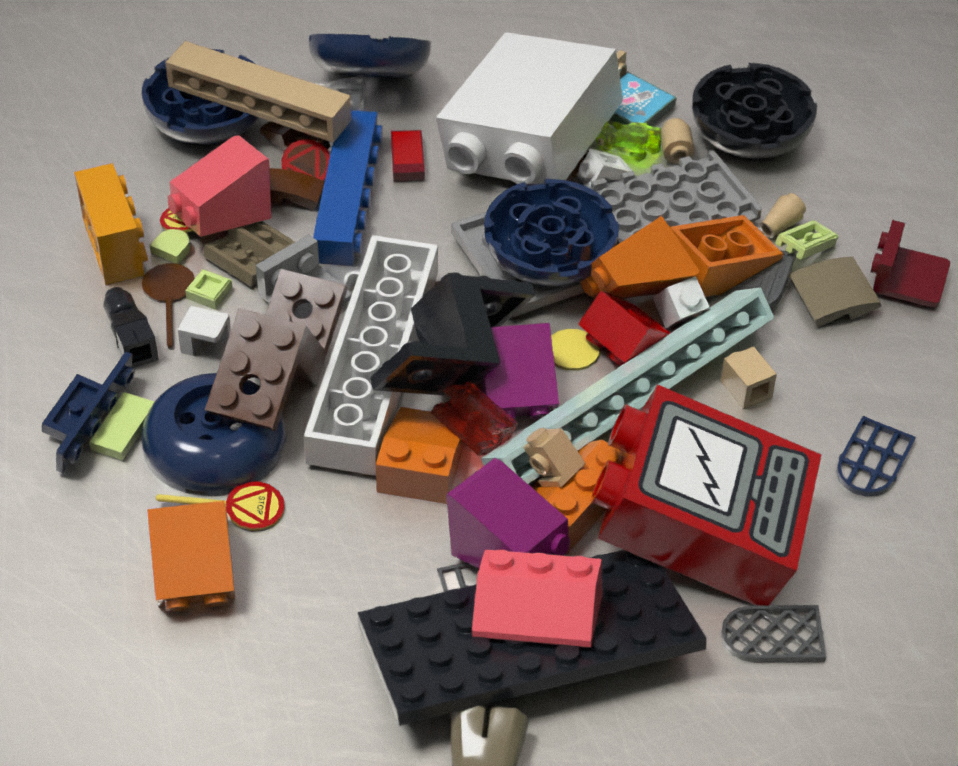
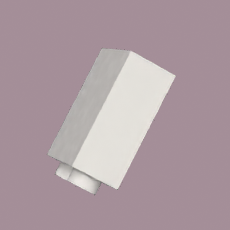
M505 32L436 117L447 168L454 169L463 174L475 173L512 180L518 184L523 182L534 185L544 184V179L566 180L623 101L616 49Z

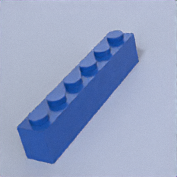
M351 110V121L332 145L313 238L318 241L319 264L353 266L355 254L362 252L363 234L360 233V230H366L367 211H364V208H370L371 189H368V186H374L375 167H372V165H378L379 146H376V144H382L383 125H378L377 112Z

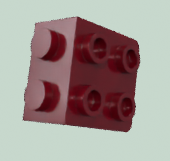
M892 220L889 232L882 231L877 251H881L882 254L875 253L870 272L876 274L873 286L874 292L929 307L939 306L950 261L943 257L900 247L905 223Z

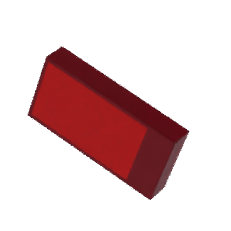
M422 130L390 131L393 181L425 180Z

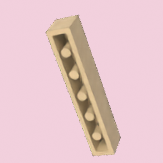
M184 41L166 61L168 86L333 143L351 121L350 95L203 46Z

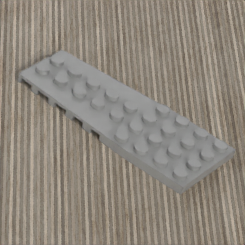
M712 150L708 151L707 158L692 160L690 156L680 158L679 165L664 168L662 164L653 165L649 173L635 176L633 171L622 173L621 180L607 183L605 178L591 181L590 189L604 197L613 208L612 213L619 223L617 245L660 216L664 218L669 227L745 215L751 222L761 217L762 207L715 151ZM486 212L451 223L452 235L480 276L500 280L514 279L517 282H523L503 270L490 254L484 234ZM581 282L562 287L533 285L536 296L512 317L582 294L585 291L581 286Z

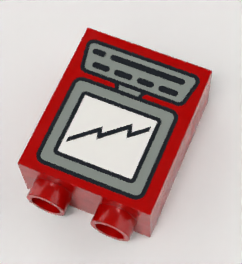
M658 384L642 410L627 404L624 405L608 441V446L624 452L621 463L618 464L611 460L605 463L591 496V503L606 509L598 539L756 606H769L797 572L822 454Z

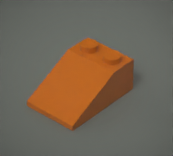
M745 215L670 227L699 269L700 273L695 276L705 297L720 295L781 260L783 253Z
M400 407L383 438L376 461V492L447 504L446 494L452 490L470 418Z

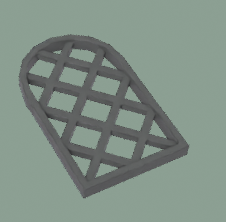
M819 605L745 606L730 612L723 621L721 632L723 644L733 656L743 661H826ZM748 613H754L750 618H747L745 615H743ZM769 613H781V614H780L777 618H775V617H773V616H772L771 614H769ZM796 613H807V614L802 618L801 616H799V615L796 614ZM760 615L771 622L764 630L754 623ZM787 615L798 622L792 629L781 623ZM813 615H815L816 628L807 622ZM735 617L744 622L737 630L729 625V622ZM775 626L786 633L780 641L768 634ZM802 626L814 633L806 641L796 634ZM748 627L759 633L753 641H750L741 634ZM726 630L732 634L729 638H727ZM791 637L801 644L795 652H792L783 645ZM817 637L820 651L811 645ZM736 638L747 645L742 651L736 649L731 644ZM763 638L774 645L767 653L757 646ZM778 649L785 653L782 655H773ZM805 649H808V650H809L810 652H812L813 654H801V653H802ZM750 650H754V651H755L756 653H758L759 655H753V654H747V653H748Z

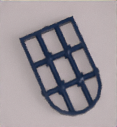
M862 416L843 453L839 456L836 470L838 480L847 490L861 496H878L887 492L893 483L896 482L897 475L916 437ZM863 424L874 428L868 441L857 438ZM879 431L893 435L886 449L875 445L874 440ZM898 438L909 442L903 455L895 453L893 449ZM854 442L862 445L863 448L857 462L845 458ZM870 449L880 452L882 456L875 469L865 466L863 462ZM888 456L899 460L892 476L883 473L882 470ZM842 463L850 465L852 469L847 479L842 473ZM859 469L870 473L869 476L871 478L865 489L852 484ZM877 477L888 481L884 486L872 489Z

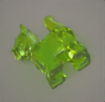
M606 122L595 140L604 151L616 149L619 153L632 156L635 161L640 162L646 158V151H649L652 155L660 152L661 129L641 122L630 124L613 122L612 125Z

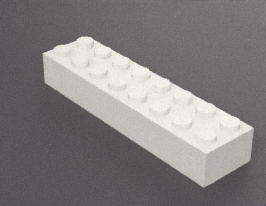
M372 235L304 433L306 464L376 476V461L383 438L394 419L401 392L375 391L372 388L370 377L382 367L384 362L392 358L404 344L418 341L411 308L435 285L438 275V245Z

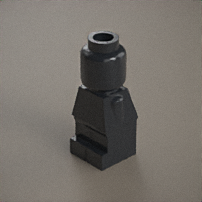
M121 287L109 289L105 294L103 307L111 322L110 327L116 338L117 348H119L122 356L125 352L133 354L132 368L159 360L155 336L147 321V317L138 310L132 295Z

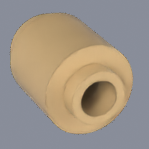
M679 118L666 121L660 131L664 158L672 164H679L680 158L690 156L692 159L695 154L690 126Z

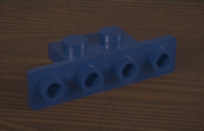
M125 352L103 384L76 374L42 422L43 433L63 441L56 451V471L64 473L70 463H77L87 438H92L101 424V418L105 412L109 413L118 400V393L122 387L128 388L135 374V369L132 368L133 354Z

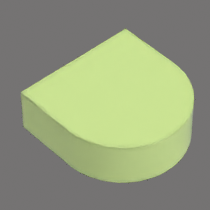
M166 230L160 233L149 245L150 253L179 264L190 251L189 237L181 230Z

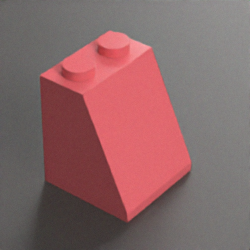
M239 135L231 137L170 181V195L167 198L170 211L200 237L271 219L269 159Z

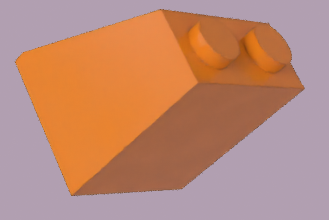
M660 216L591 263V276L581 282V286L594 299L600 291L623 299L658 294L669 286L694 277L700 271L664 218Z
M225 500L147 509L155 599L158 607H165L168 612H176L189 609V604L204 602L206 607H218L228 604V599L235 598Z

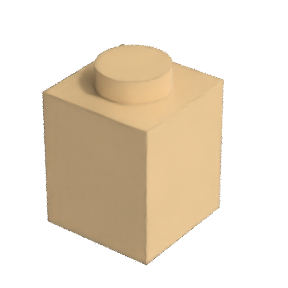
M753 346L741 352H734L724 358L720 382L742 409H745L773 397L777 374Z

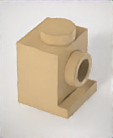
M562 428L537 429L527 437L526 441L528 443L523 447L530 457L529 462L532 468L543 476L538 480L542 487H562L586 464Z

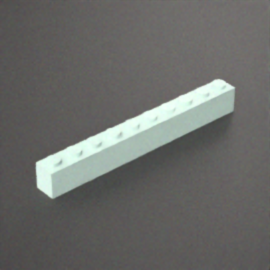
M761 287L734 291L481 457L483 465L497 458L529 484L540 476L530 465V457L523 449L528 443L526 439L531 433L540 428H562L578 451L612 428L625 404L640 409L646 404L657 384L670 389L774 319V315Z

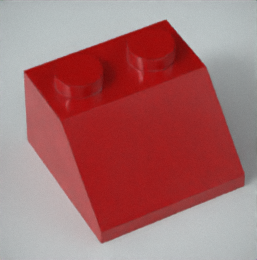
M600 291L578 323L580 327L588 332L585 337L594 345L600 348L605 346L610 350L609 357L620 366L671 333L633 302Z

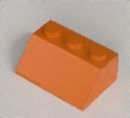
M604 440L589 442L578 450L586 464L562 487H542L538 481L532 486L536 492L568 519L570 545L566 554L572 550L606 511L605 508L591 503V496L605 463L611 460L620 464L624 452L608 446V443Z

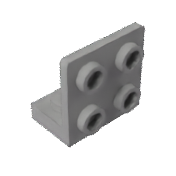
M310 234L256 264L258 294L268 303L270 302L280 269L340 283L319 265L318 241ZM347 290L343 304L351 299L352 294L349 290ZM309 303L300 304L295 311V316L300 319L307 318L312 313V305Z

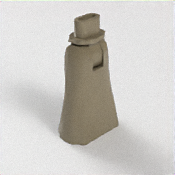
M481 706L451 713L450 744L452 766H517L527 733L529 719L520 710L515 708H491L489 725L486 710Z

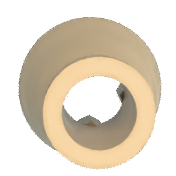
M793 193L780 196L765 219L759 224L761 232L768 238H773L781 231L800 222L803 219V214L806 212L804 202Z

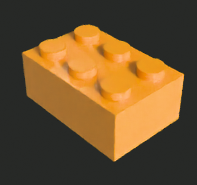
M113 163L74 172L82 219L105 285L144 276L143 262L148 261L144 243L139 242V239L144 237L140 218H133L136 215L132 197H125V194H128L124 175H117Z

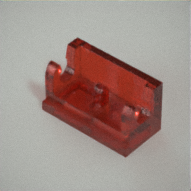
M466 382L465 385L450 386L445 389L444 392L451 399L446 403L435 404L431 411L432 415L478 456L488 454L509 440L518 425L511 416L472 382Z

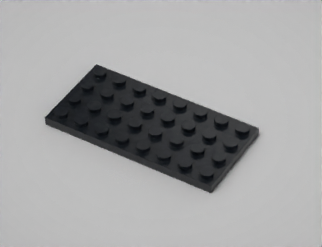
M626 550L591 557L602 559V599L591 647L472 637L476 585L451 589L446 592L357 612L359 627L399 726L706 650V636L664 568Z

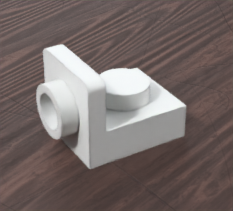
M590 149L586 158L580 164L577 177L584 186L591 188V181L603 178L608 182L621 180L622 173L632 170L620 156Z

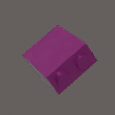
M550 323L491 327L500 364L480 380L486 420L495 419L497 423H508L515 421L516 417L530 416L531 420H539L558 408L559 397Z
M497 458L492 459L446 494L451 555L477 568H480L485 549L534 554L545 553L547 555L564 556L569 550L568 519Z

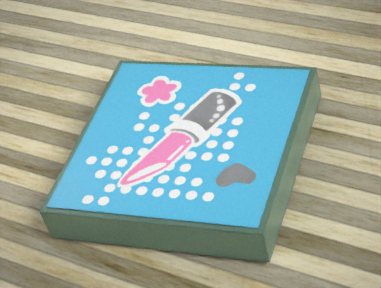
M627 72L620 77L623 101L609 120L637 135H641L676 106L677 97Z

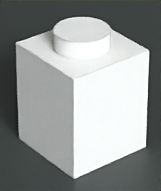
M696 276L669 286L653 297V301L666 329L692 319L709 308Z

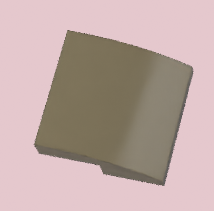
M260 221L229 229L227 236L205 245L203 256L252 287L257 284L256 264L295 243V241L265 222Z
M854 257L825 260L790 273L791 282L817 328L846 314L852 321L882 306Z

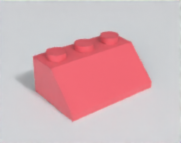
M485 549L477 574L472 637L591 647L602 599V559Z

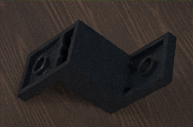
M457 272L444 275L411 308L419 341H411L404 344L392 358L383 363L382 367L370 377L373 390L462 397L500 364L491 327L503 325L536 296L533 284L517 282L514 279L500 280L487 276H467Z

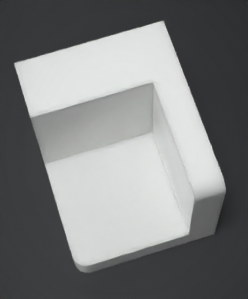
M190 305L177 329L181 353L194 356L202 340L210 342L221 340L227 342L231 333L229 314Z

